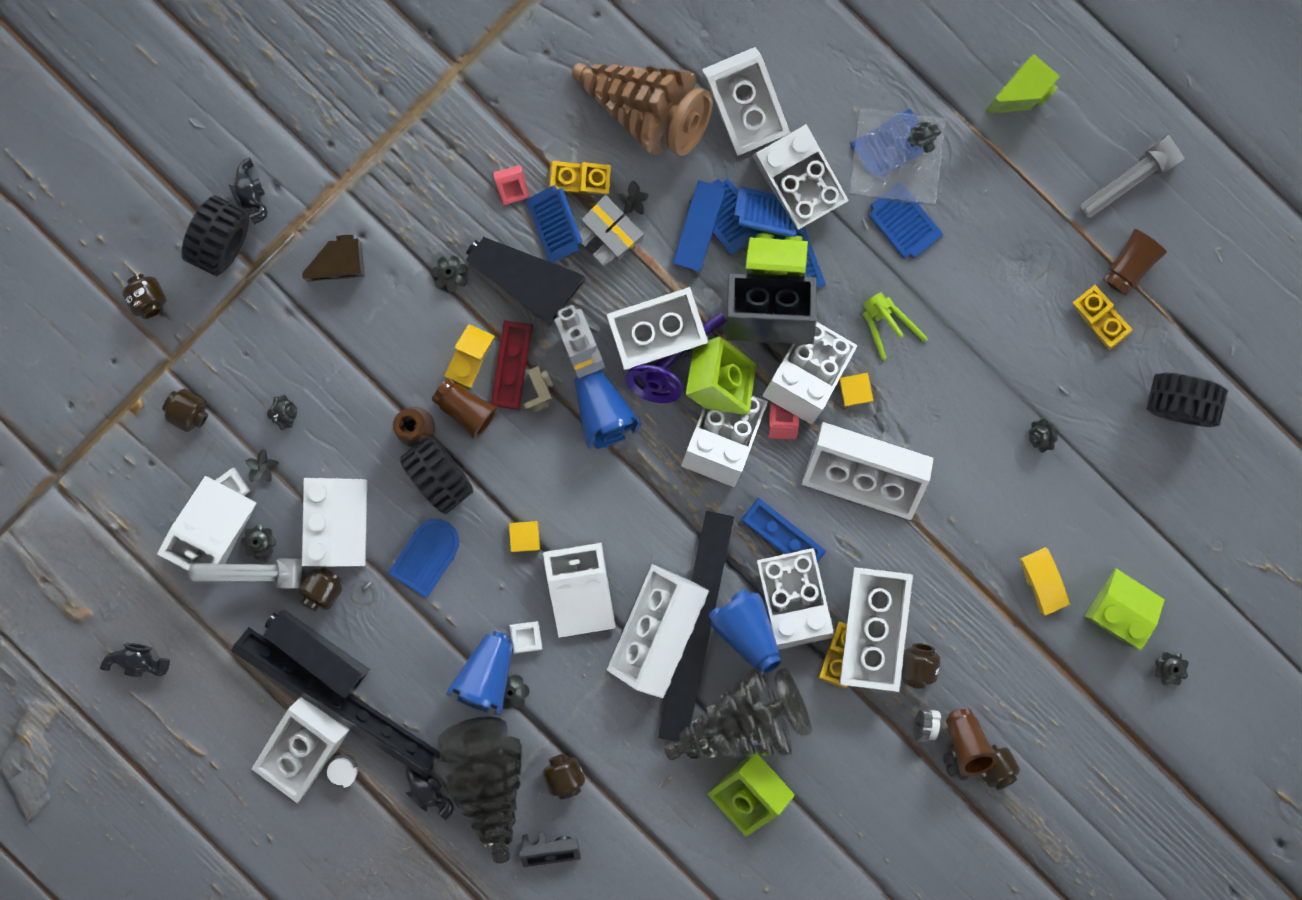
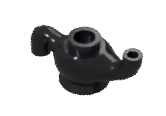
M249 157L239 164L234 185L229 184V187L237 205L241 208L245 207L252 210V213L249 215L255 225L267 218L268 211L261 202L260 196L265 195L260 180H253L248 175L247 171L254 167Z
M124 643L125 649L109 653L104 657L100 665V670L110 671L111 665L117 663L125 669V675L132 677H141L142 672L145 671L155 676H163L169 669L170 659L159 658L158 661H155L150 654V651L153 649L152 647L136 643Z
M406 767V776L411 791L406 792L409 798L426 812L428 807H438V814L444 820H447L454 811V803L451 799L442 795L440 789L443 785L431 774L424 778L409 767Z

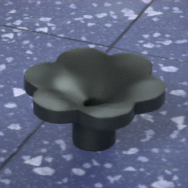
M520 675L508 676L503 709L511 707L521 708L524 705V698L529 695L530 690L526 684H523V678ZM509 690H511V691L513 692L512 695H509V694H508V691H509Z

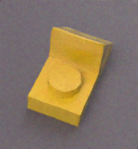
M468 324L454 347L456 351L444 376L472 388L495 336Z

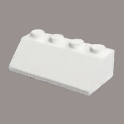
M823 422L816 438L802 485L912 520L930 481L933 458Z
M652 564L607 671L636 690L663 698L671 683V678L677 664L682 658L686 643L694 630V625L705 604L709 590Z
M854 567L840 680L841 685L899 692L913 579L912 574Z

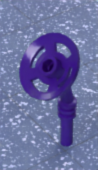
M721 312L703 324L706 336L727 322ZM685 351L664 357L655 366L639 365L631 368L626 375L627 386L634 394L650 402L671 403L678 400L683 391L682 384L667 369ZM635 376L641 377L645 384L644 387L636 381ZM668 390H669V393H656V392H665V391H668Z

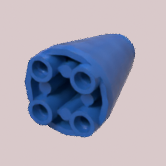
M741 590L733 595L731 598L732 602L710 612V625L755 670H759L761 674H767L781 664L777 642L764 601L759 593L749 594L747 590Z

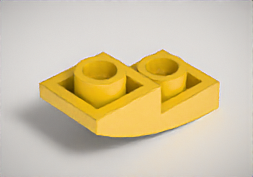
M551 161L549 187L555 185L557 189L563 188L565 193L608 195L611 165Z
M1093 285L1072 303L1083 320L1109 351L1133 331L1113 309L1114 304L1096 285Z
M1046 547L1020 558L1026 582L1033 588L1041 614L1046 616L1070 605L1059 571Z
M839 621L825 655L818 679L845 689L847 685H841L840 680L847 624Z

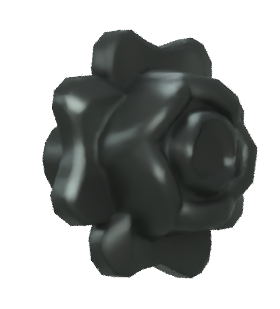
M928 121L925 123L920 122L915 127H912V134L907 138V141L910 142L911 147H923L924 152L928 153L935 149L933 141L936 140V136L941 134V130L938 129L937 124L931 125Z
M286 395L274 397L273 405L268 409L267 416L273 423L278 424L281 430L292 428L293 421L297 416V407L294 402L288 400Z
M1045 418L1040 419V421H1033L1031 424L1032 429L1029 430V440L1032 446L1039 448L1041 453L1047 450H1054V442L1058 440V429L1052 423L1048 424Z
M258 524L252 529L245 530L246 537L241 539V543L245 547V554L247 556L254 555V558L259 560L264 555H271L273 553L271 547H274L277 541L272 536L271 528L264 529L263 525Z
M1164 652L1162 659L1158 658L1155 660L1157 667L1155 676L1161 678L1163 685L1174 684L1178 686L1181 684V679L1188 678L1187 667L1189 662L1182 659L1181 653L1170 654Z

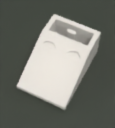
M807 124L752 156L766 182L798 230L849 201Z
M816 322L814 344L792 343L762 396L813 425L825 407L857 345Z
M752 395L750 413L746 415L703 408L681 467L735 487L744 468L768 401Z
M205 476L170 528L157 554L188 571L191 564H225L257 502Z
M602 542L543 552L558 637L616 628Z
M814 548L757 560L767 613L778 649L833 638L834 631Z

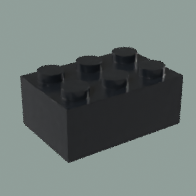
M729 273L726 340L814 344L817 322L816 278Z

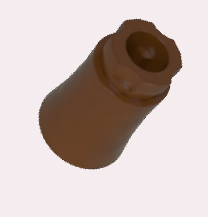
M1134 229L1103 280L1111 288L1126 296L1131 288H1135L1142 277L1167 251L1150 236Z
M450 378L440 384L432 397V401L463 427L474 440L487 429L499 409L497 406L473 394L461 384H456Z
M410 407L400 411L395 416L393 429L397 438L403 444L414 447L426 436H433L435 424L428 411L420 407ZM409 421L417 423L414 425L415 430L412 432L407 429Z
M967 708L951 712L946 719V723L956 753L960 774L964 776H977L991 770L998 763L999 758L990 746L972 710Z

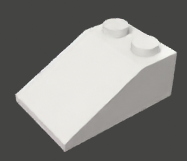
M756 47L702 69L737 156L790 134L762 55Z
M300 697L288 708L253 765L252 770L298 804L337 751L350 729Z

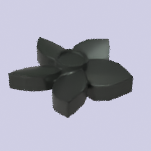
M632 181L629 184L628 191L619 193L620 199L627 202L624 214H629L635 210L638 214L644 215V208L641 202L646 201L649 194L640 192V187L636 181Z
M265 449L259 452L257 460L254 458L245 460L246 464L252 468L249 472V481L253 482L262 478L271 482L272 473L268 469L274 468L279 462L274 459L267 460Z

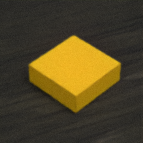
M868 373L839 379L844 407L873 401Z
M538 521L509 523L511 552L540 550Z

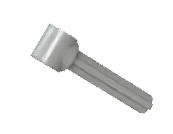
M1169 134L1147 149L1146 158L1081 203L1080 208L1087 218L1093 217L1156 171L1165 173L1184 160V155Z
M276 558L273 564H191L188 575L191 581L272 582L276 586L275 588H299L302 584L303 566L302 559Z

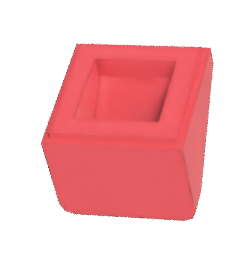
M521 165L493 173L502 206L530 198Z
M770 403L768 437L771 439H797L799 417L775 403Z

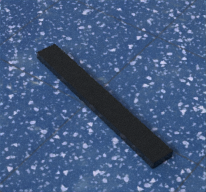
M711 511L705 512L691 581L709 590L694 625V630L683 650L682 658L678 662L671 678L658 738L687 744L711 631L709 614L716 607L734 516Z
M250 627L233 645L231 650L233 653L424 778H427L440 759L441 752L351 694L346 698L342 697L279 647Z

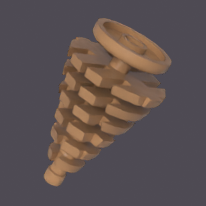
M577 63L573 67V79L584 82L586 92L595 97V100L603 108L605 107L614 119L618 116V122L621 126L631 133L633 138L639 144H642L649 154H664L663 145L671 149L673 153L685 156L694 149L706 130L713 106L712 95L706 89L694 88L697 83L696 76L690 71L659 68V72L656 67L652 66L646 67L647 70L640 67H624L612 64L609 67L603 64H595L589 69L588 66Z

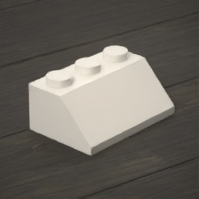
M690 287L607 314L624 370L708 343Z
M304 478L302 566H366L367 479Z

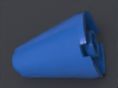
M602 370L581 378L577 376L574 379L585 443L588 449H591L593 444L596 449L614 445L626 439L624 433L632 430L634 434L641 428V423Z
M494 631L492 635L486 634L449 686L446 695L451 697L454 692L459 695L457 701L486 713L490 708L496 709L494 715L500 716L503 709L513 644L508 642L510 637Z

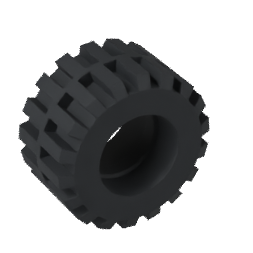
M216 195L211 196L196 211L186 230L182 243V259L213 276L222 274L233 263L244 243L249 228V212Z
M1159 373L1154 375L1146 409L1155 416L1171 421L1201 427H1216L1221 423L1228 390L1218 383L1193 376Z
M426 436L400 457L401 466L415 486L443 514L450 512L473 493L472 484L444 448L430 436Z

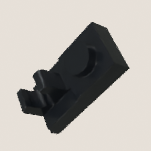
M539 832V842L536 843L537 845H532L529 843L528 834L522 836L523 847L522 851L519 852L523 867L581 859L577 838L562 836L556 838L555 841L547 843L545 834Z

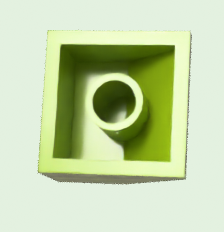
M1033 54L985 110L989 113L1031 110L1036 104L1041 107L1057 90L1058 87L1054 83L1060 76Z
M765 233L756 234V238L750 237L746 262L747 274L806 277L808 241H802L803 237L785 236V240L774 239V235Z
M721 336L708 340L707 344L693 348L686 395L706 409L743 415L749 414L756 364Z
M1115 568L1084 617L1132 648L1142 650L1158 624L1165 599Z
M757 752L740 762L707 793L745 837L779 816L795 796Z

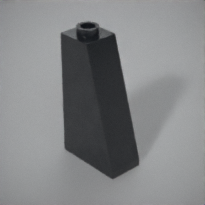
M483 237L480 242L475 240L466 251V254L469 255L466 261L549 325L554 322V319L558 316V311L564 309L585 281L584 276L580 273Z
M286 610L280 611L278 614L274 612L264 625L267 628L263 635L344 698L355 692L370 670Z

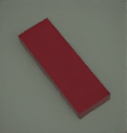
M504 320L491 404L497 407L520 410L533 329L532 324Z

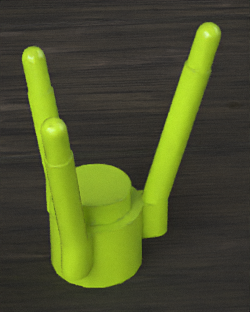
M882 292L863 303L866 309L863 316L868 322L882 360H886L887 357L874 318L877 322L885 319L897 336L902 338L904 336L902 331L890 316L893 312L923 342H927L928 338L894 305L890 297L886 298Z

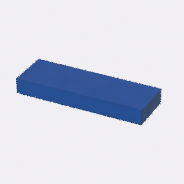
M698 180L674 257V264L701 272L726 188Z
M759 497L740 519L783 554L814 548L818 563L826 552L825 549Z

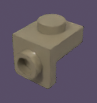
M539 366L528 370L538 398L523 404L526 411L532 409L533 413L548 408V402L553 400L548 389L553 386L547 370L541 372Z

